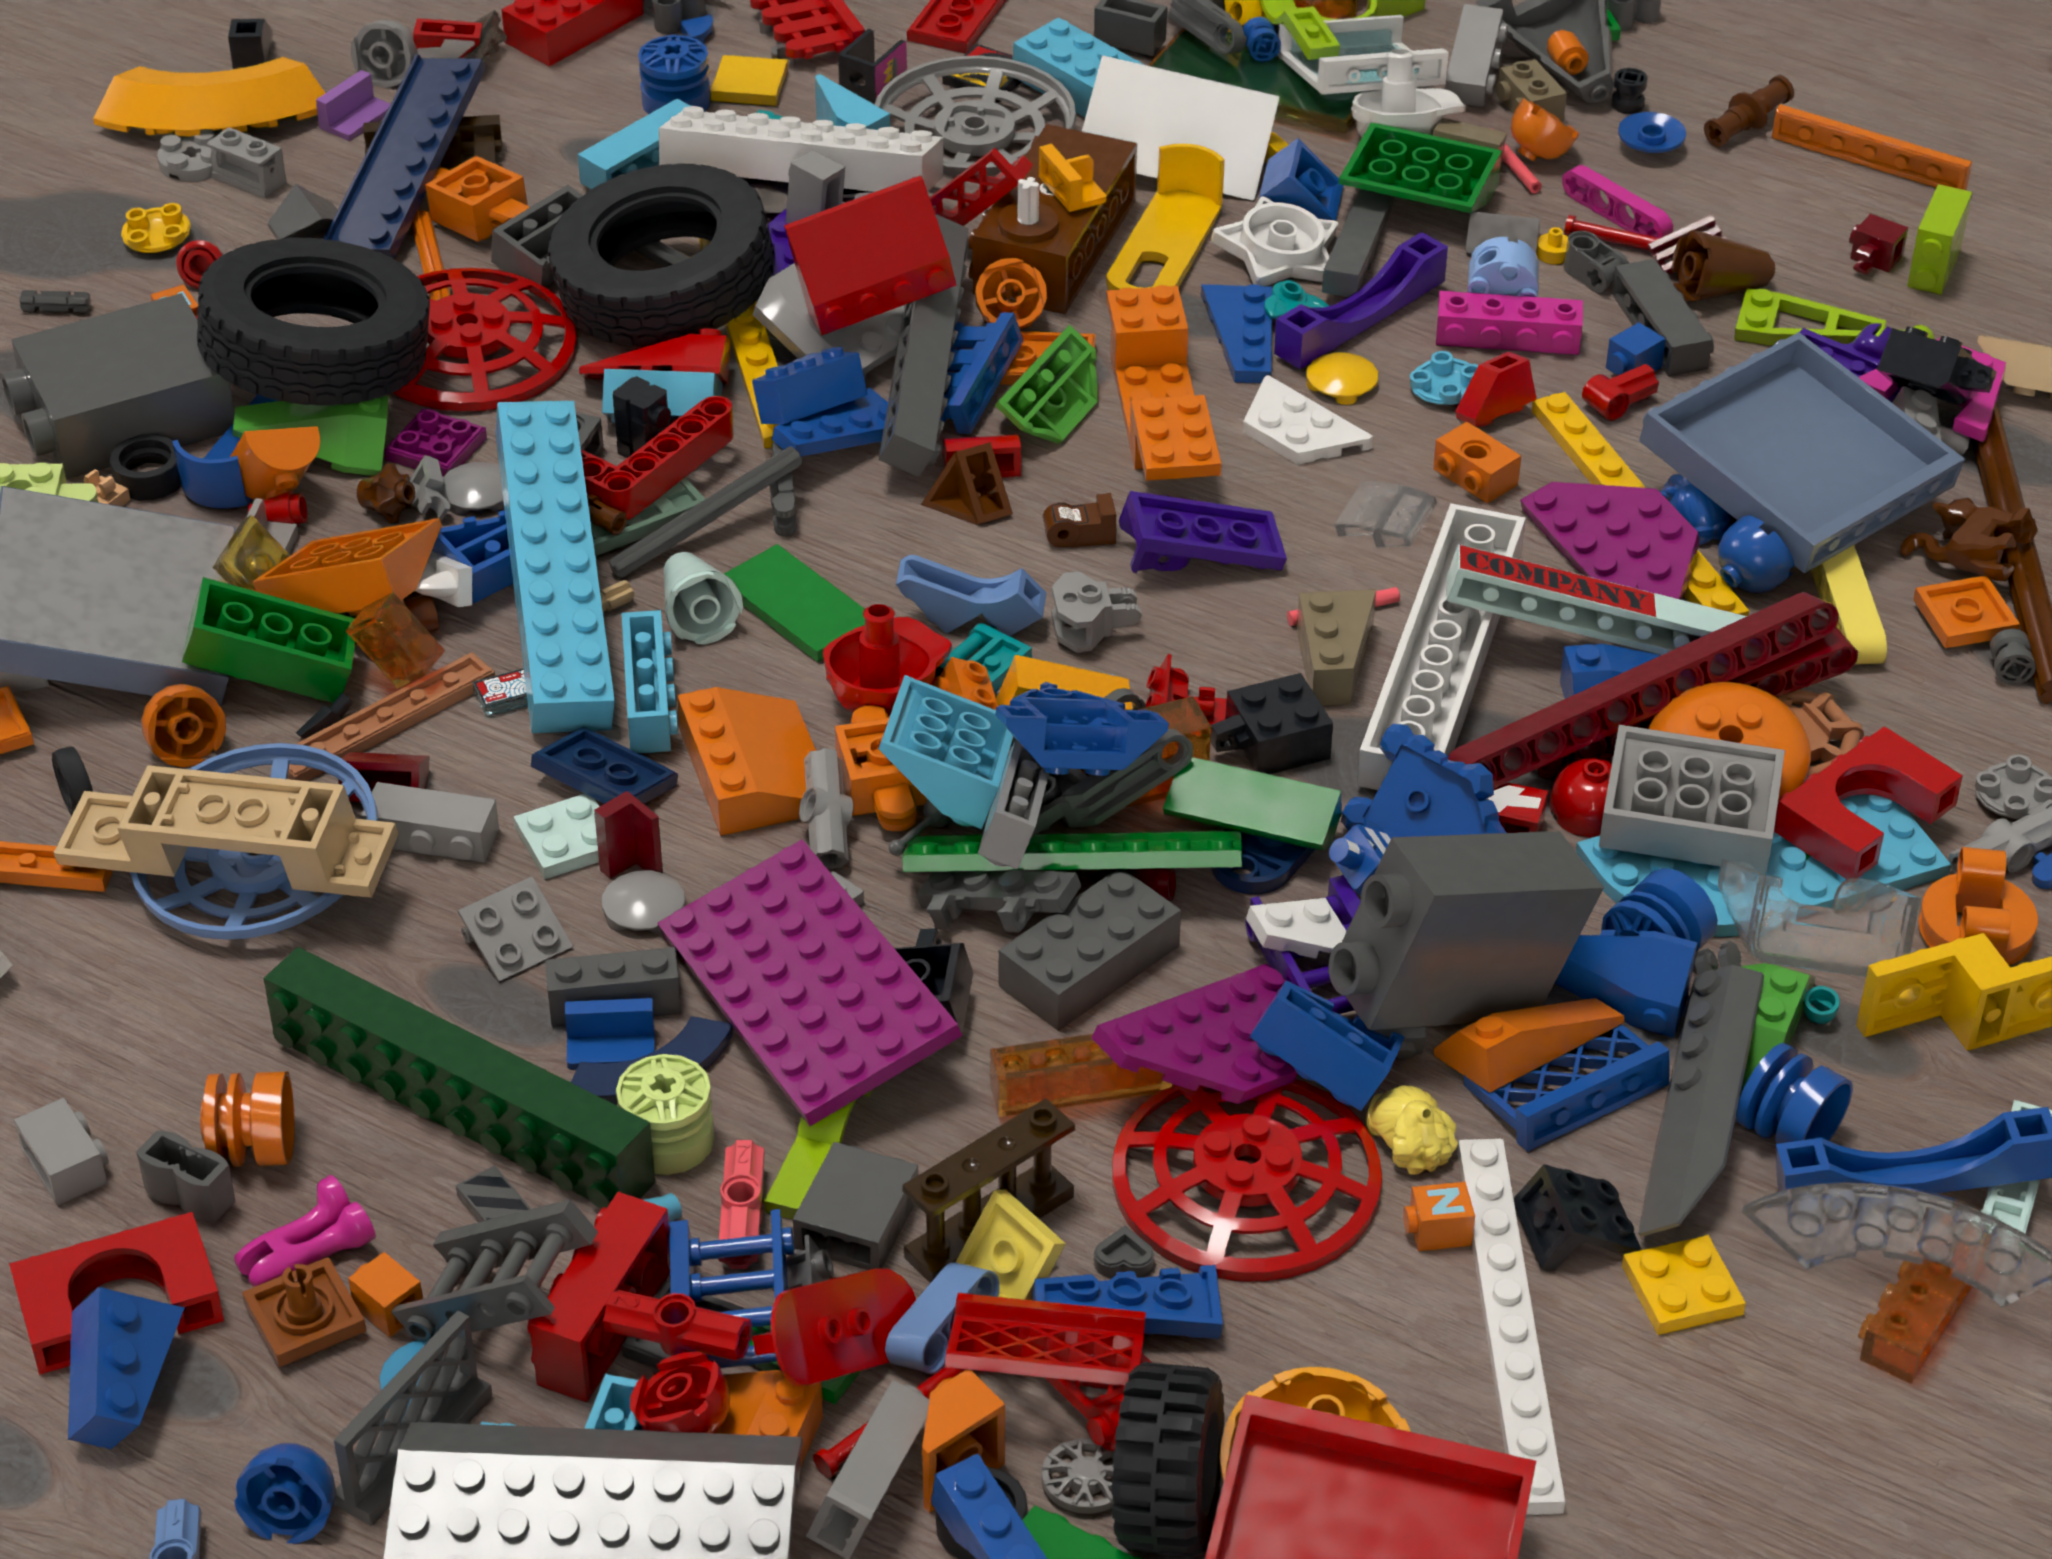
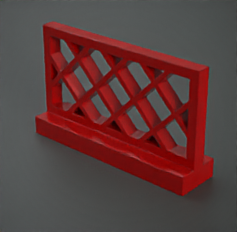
M958 1293L955 1317L945 1355V1367L1125 1386L1131 1370L1141 1364L1146 1312Z

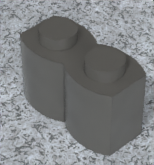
M156 1131L136 1151L144 1188L154 1199L166 1204L180 1205L186 1213L193 1212L195 1219L205 1222H217L236 1202L229 1165L221 1155L208 1149L192 1148L186 1139L167 1131Z

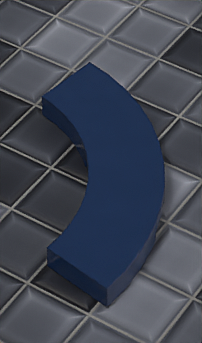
M691 1016L685 1027L673 1040L648 1055L617 1063H588L580 1061L571 1083L618 1105L616 1097L618 1081L630 1065L645 1057L669 1054L688 1058L697 1062L703 1070H706L719 1058L733 1036V1026L726 1022Z

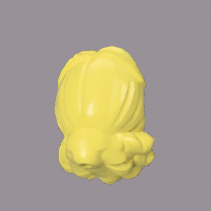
M1402 1085L1392 1088L1385 1093L1376 1094L1372 1098L1366 1115L1368 1132L1371 1136H1381L1389 1148L1392 1149V1159L1397 1166L1406 1168L1409 1174L1416 1175L1424 1170L1432 1172L1438 1166L1448 1163L1449 1158L1458 1145L1454 1135L1457 1128L1456 1123L1446 1112L1440 1110L1436 1100L1428 1092L1417 1087Z

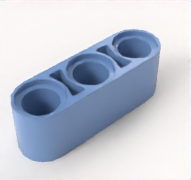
M957 1262L946 1265L888 1334L885 1352L889 1362L929 1374H934L941 1370L945 1365L946 1350L955 1317L957 1294L966 1293L998 1297L1000 1283L997 1274L991 1270Z

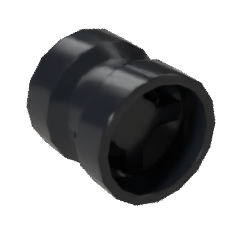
M1622 68L1615 73L1614 87L1616 90L1612 93L1611 106L1614 110L1623 114H1635L1643 110L1645 103L1643 91L1647 88L1648 80L1645 72L1636 68Z

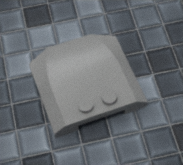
M794 263L768 279L755 306L753 316L798 359L810 353H821L823 350L835 347H843L844 352H859L865 380L869 371L896 355L904 305L821 336L808 313Z

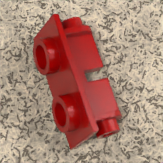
M1168 654L1161 666H1154L1149 674L1146 688L1151 690L1145 704L1147 710L1158 713L1169 722L1168 729L1180 730L1185 724V701L1188 694L1189 677L1183 669L1171 667L1172 655Z

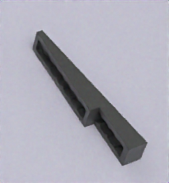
M1364 189L1359 190L1325 265L1322 293L1350 297L1360 290L1366 270H1370L1395 196Z

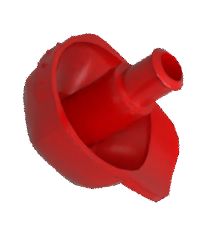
M873 604L863 611L865 618L864 626L857 627L838 637L823 649L826 680L831 685L838 701L847 711L853 713L860 707L875 705L884 708L888 717H890L904 675L933 685L936 668L950 655L952 643L949 639L937 634L918 620L910 617L894 618L895 611L888 605Z

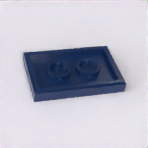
M582 727L533 753L531 758L532 768L604 804L626 791L645 804L677 786L678 773L586 727Z

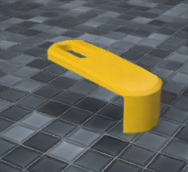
M1178 143L1159 147L1157 192L1106 274V286L1109 290L1144 288L1130 285L1129 282L1140 263L1148 261L1165 264L1152 287L1166 285L1178 286L1179 288L1222 208L1225 159L1221 155L1207 147L1195 144Z

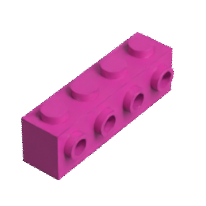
M1439 291L1436 345L1579 355L1583 328V300Z

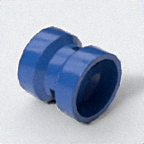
M1254 17L1248 20L1243 26L1244 36L1247 37L1246 46L1251 56L1260 62L1275 58L1281 49V41L1272 23L1264 17Z

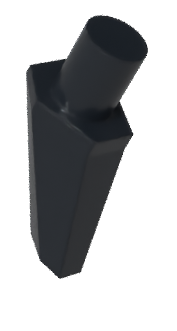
M341 693L330 707L324 704L296 734L306 739L339 722L354 704V701L344 693Z

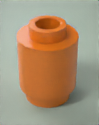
M1559 30L1549 37L1547 53L1554 63L1570 76L1576 75L1585 69L1589 61V55L1574 33Z

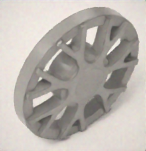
M1082 1438L1064 1442L1057 1446L1046 1456L1042 1465L1041 1482L1045 1493L1058 1506L1077 1513H1099L1111 1509L1113 1505V1496L1110 1492L1112 1491V1483L1106 1481V1476L1113 1477L1114 1468L1113 1465L1104 1466L1102 1461L1108 1458L1113 1459L1115 1450L1107 1451L1102 1446L1096 1445L1092 1439ZM1081 1451H1093L1096 1454L1094 1457H1084ZM1068 1454L1075 1460L1068 1463L1060 1458ZM1065 1472L1067 1477L1050 1480L1049 1473ZM1069 1487L1072 1491L1078 1493L1074 1499L1063 1495ZM1102 1490L1106 1498L1093 1501L1091 1495Z

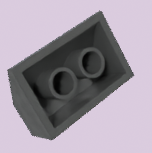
M675 947L545 960L552 1027L566 1026L565 1002L653 998L654 1016L681 1014Z

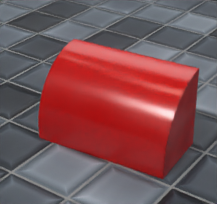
M1019 435L943 439L944 465H947L953 454L957 451L991 442L1001 477L1021 476V444Z

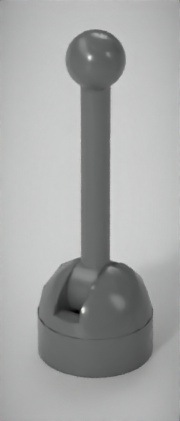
M927 800L922 811L926 818L900 840L895 839L891 841L888 847L889 852L894 856H900L904 853L905 846L929 825L935 828H943L953 822L951 817L942 814Z

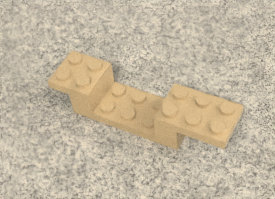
M147 765L133 796L84 791L53 854L60 865L172 877L175 876L188 846L280 856L290 885L294 890L372 898L399 833L396 824L393 822L356 819L344 785Z

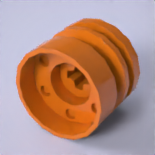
M257 1072L253 1080L251 1092L249 1093L246 1091V1085L241 1073H232L230 1075L228 1087L223 1073L208 1074L200 1112L201 1136L205 1149L221 1155L226 1161L229 1152L233 1167L243 1166L248 1146H252L258 1166L289 1165L293 1157L295 1137L294 1096L289 1072Z

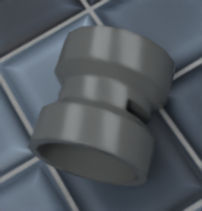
M2006 629L1998 632L1991 639L1990 652L1994 659V668L1999 680L2008 684H2019L2033 676L2036 664L2026 633L2018 629Z

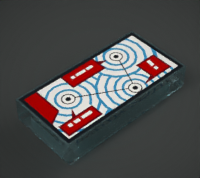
M523 668L472 682L473 692L485 716L528 705Z

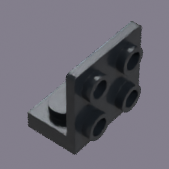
M1543 1164L1513 1198L1515 1208L1541 1268L1555 1271L1581 1242L1627 1254L1641 1250V1246L1634 1233V1226L1624 1211L1617 1189L1605 1179H1596L1575 1173L1569 1169H1560Z

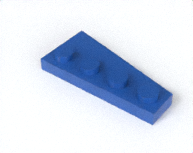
M1216 1265L1200 1266L1199 1273L1181 1274L1179 1268L1160 1269L1159 1276L1137 1278L1134 1271L1116 1272V1276L1111 1280L1098 1281L1092 1274L1039 1278L1034 1281L1032 1292L1034 1301L1146 1312L1144 1334H1167L1191 1338L1220 1339L1223 1321Z

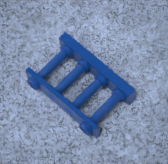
M780 1209L771 1210L772 1234L701 1242L699 1237H691L688 1220L669 1222L671 1294L682 1293L689 1296L694 1301L696 1307V1302L703 1301L704 1296L774 1288V1296L776 1298L782 1291L788 1290L786 1255H794L795 1248L792 1227H783ZM773 1252L772 1270L703 1278L701 1273L695 1274V1266L702 1265L703 1260ZM773 1306L720 1313L750 1319L752 1327L771 1325L770 1319ZM754 1345L749 1346L744 1359L739 1358L738 1361L706 1354L709 1361L714 1362L715 1360L719 1368L777 1362L775 1353L755 1355Z

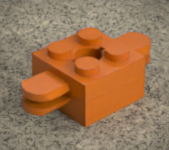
M474 156L452 170L439 168L433 180L425 184L431 220L477 242L489 238L493 229L529 208L524 177L478 156Z
M875 705L863 706L853 712L851 724L835 726V750L837 751V756L842 761L845 794L850 796L853 801L852 816L877 813L879 823L883 829L893 832L907 830L915 824L917 817L916 806L924 805L928 799L879 750L889 720L884 708Z

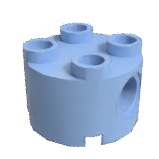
M1496 237L1484 241L1474 249L1468 265L1467 293L1538 297L1539 261L1535 251L1527 243L1518 240V243L1511 242L1509 237Z

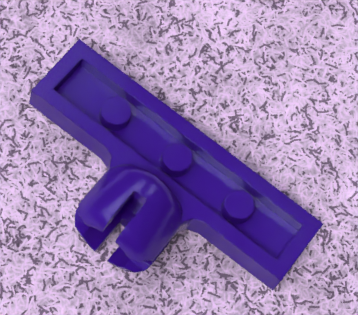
M1870 324L1864 327L1855 340L1849 344H1841L1805 328H1802L1799 333L1854 375L1860 377L1878 368L1892 329L1886 327L1878 337L1875 334L1881 329L1882 324ZM1898 388L1887 400L1892 403L1901 389Z

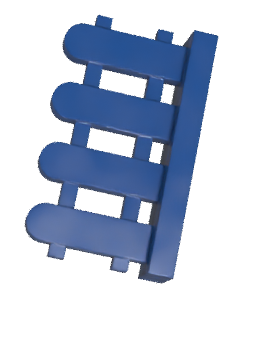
M1001 312L996 322L987 323L986 327L964 326L963 322H957L954 327L958 334L950 352L954 353V359L948 371L955 372H947L951 376V380L944 394L946 396H943L947 398V405L940 420L945 423L947 419H952L958 434L972 433L1024 341L1014 313Z

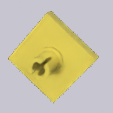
M994 1190L956 1262L995 1272L1000 1283L998 1297L1033 1300L1032 1292L1035 1279L1048 1278L1066 1243L1007 1190Z

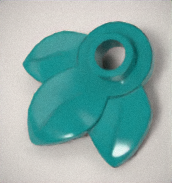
M1289 280L1276 283L1271 292L1272 296L1267 298L1264 304L1265 311L1271 319H1277L1300 304L1314 308L1329 306L1319 297L1307 294L1298 283Z

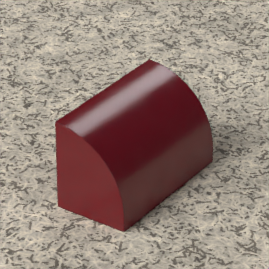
M349 752L342 757L343 760L360 773L368 783L371 793L377 782L422 789L427 788L430 756ZM338 779V784L341 785L343 782ZM355 793L349 797V801L361 802Z

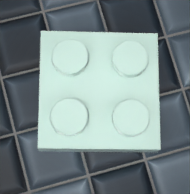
M582 794L513 816L515 830L544 880L599 862L594 810L599 805L594 798Z

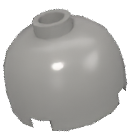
M389 19L366 24L351 42V59L356 71L363 70L370 73L373 86L382 88L402 83L415 55H418L412 32L400 22Z

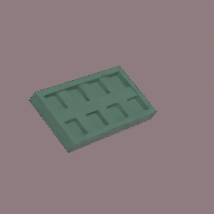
M685 477L637 516L627 520V524L620 534L613 535L605 529L591 524L595 557L646 537L705 500V498Z

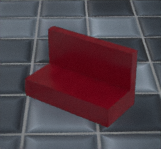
M628 791L594 810L599 867L602 873L611 879L635 864H638L644 870L663 873L658 815Z

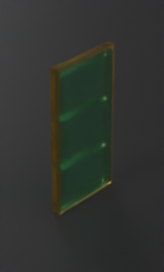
M1182 28L1148 65L1279 96L1275 116L1344 134L1356 122L1352 115V102L1355 96L1363 92L1321 94L1278 55L1269 61H1257L1251 56L1246 44L1243 50L1238 53L1221 54L1185 28ZM1227 32V42L1231 45L1232 33ZM1296 56L1300 62L1318 76L1319 59L1308 60L1306 56ZM1377 69L1359 70L1361 74L1377 73Z

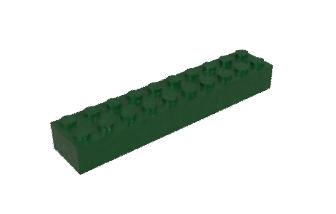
M300 947L293 950L263 978L274 1039L282 1046L293 1048L309 1056L319 1065L329 1066L344 1074L352 1082H360L372 1088L384 1098L395 1100L413 1109L419 1116L430 1118L448 1127L454 1134L465 1136L483 1145L489 1152L500 1154L518 1163L528 1172H536L555 1182L563 1190H571L585 1197L598 1208H607L617 1192L641 1199L655 1184L649 1121Z

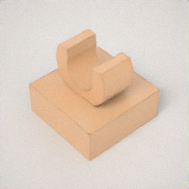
M96 469L84 477V483H91L96 487L99 503L122 507L130 501L129 489L116 483L113 477L108 476L105 478L99 476V471Z

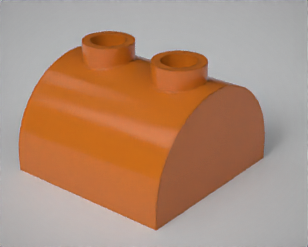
M318 426L244 431L230 457L236 455L238 457L245 495L254 500L255 498L265 500L288 491L294 492L319 451Z

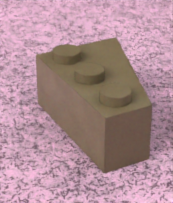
M1376 589L1299 593L1296 629L1306 681L1322 706L1346 705L1352 702L1362 659L1365 656L1368 638L1374 625Z

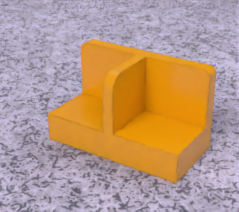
M1052 144L1039 147L1038 177L1069 212L1106 203V194L1093 181L1094 161L1089 155L1066 160Z

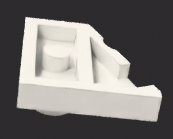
M1326 898L1253 905L1249 907L1246 917L1263 947L1279 951H1293L1299 955L1317 958L1319 951L1331 953L1333 948L1342 942L1346 934L1345 928Z

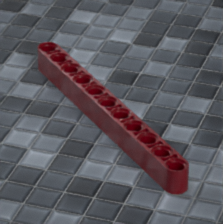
M1809 593L1795 594L1454 749L1448 755V760L1464 762L1465 764L1481 763L1493 774V788H1496L1618 732L1619 725L1631 726L1660 713L1674 697L1681 696L1680 694L1687 689L1703 686L1708 683L1728 682L1828 636L1836 628L1839 620L1837 608L1833 604Z

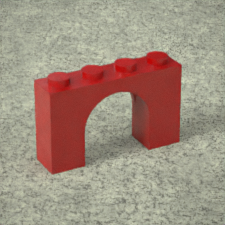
M1884 726L1871 736L1863 737L1857 746L1846 754L1838 755L1829 766L1818 774H1811L1804 784L1797 789L1783 794L1778 800L1774 832L1852 883L1878 864L1884 832L1848 810L1840 802L1841 800L1862 794L1881 796L1896 802L1931 825L1956 806L1963 775Z
M193 1212L169 1217L161 1221L9 1263L39 1375L70 1366L72 1311L80 1305L82 1300L92 1290L113 1280L135 1278L158 1286L166 1295L169 1304L184 1308L177 1326L178 1334L224 1321L218 1289Z

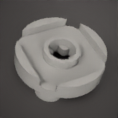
M202 129L200 130V135L164 136L160 140L161 147L157 152L159 169L162 174L169 178V173L178 175L179 181L185 182L200 181L212 177L211 148L207 147L206 143L215 137L214 131Z

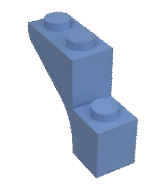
M908 555L900 560L896 586L903 596L911 599L924 612L927 619L932 623H936L946 634L980 614L984 615L986 621L992 627H996L1000 632L1008 636L1043 618L1047 592L1022 568L1007 576L986 579L966 574L917 555Z

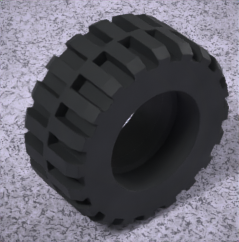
M1144 1362L1134 1367L1128 1376V1382H1126L1123 1391V1401L1119 1410V1423L1116 1429L1112 1481L1114 1535H1116V1541L1128 1551L1193 1558L1207 1549L1219 1499L1221 1478L1220 1448L1225 1425L1222 1381L1220 1376L1210 1368Z

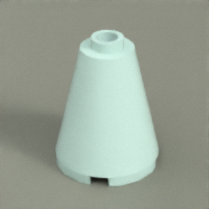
M689 552L676 553L665 563V615L670 628L677 637L683 640L695 641L696 644L705 645L719 641L731 633L736 626L735 621L739 613L742 614L743 609L741 592L734 581Z

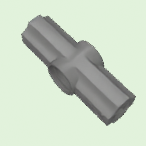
M823 748L818 751H810L804 758L806 791L801 799L799 816L802 822L808 823L810 849L824 866L831 870L842 868L849 861L846 828L852 817L853 801L850 796L844 795L842 761L837 756V751Z
M2044 807L2013 823L2004 818L1998 819L1985 829L1980 839L1963 847L2006 851V869L2012 873L2018 872L2031 862L2036 852L2052 845V807L2048 809ZM1961 848L1949 854L1948 861L1951 863L1953 874L1957 873L1956 866Z

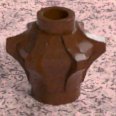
M395 463L386 464L377 475L368 479H362L357 487V500L360 506L379 512L389 523H398L401 512L405 508L410 509L415 499V487L410 482L409 475H401Z

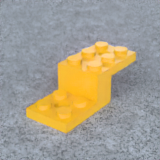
M1981 933L1967 938H1959L1953 942L1928 949H1920L1892 959L1880 960L1877 963L1868 965L1856 1026L1862 1035L1867 1037L1941 1016L1966 1051L2052 1027V956L2033 962H2024L2010 968L1987 936Z

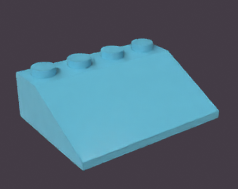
M904 675L879 750L942 814L951 817L959 825L966 827L975 826L982 829L1001 782L1013 735L996 717V710Z

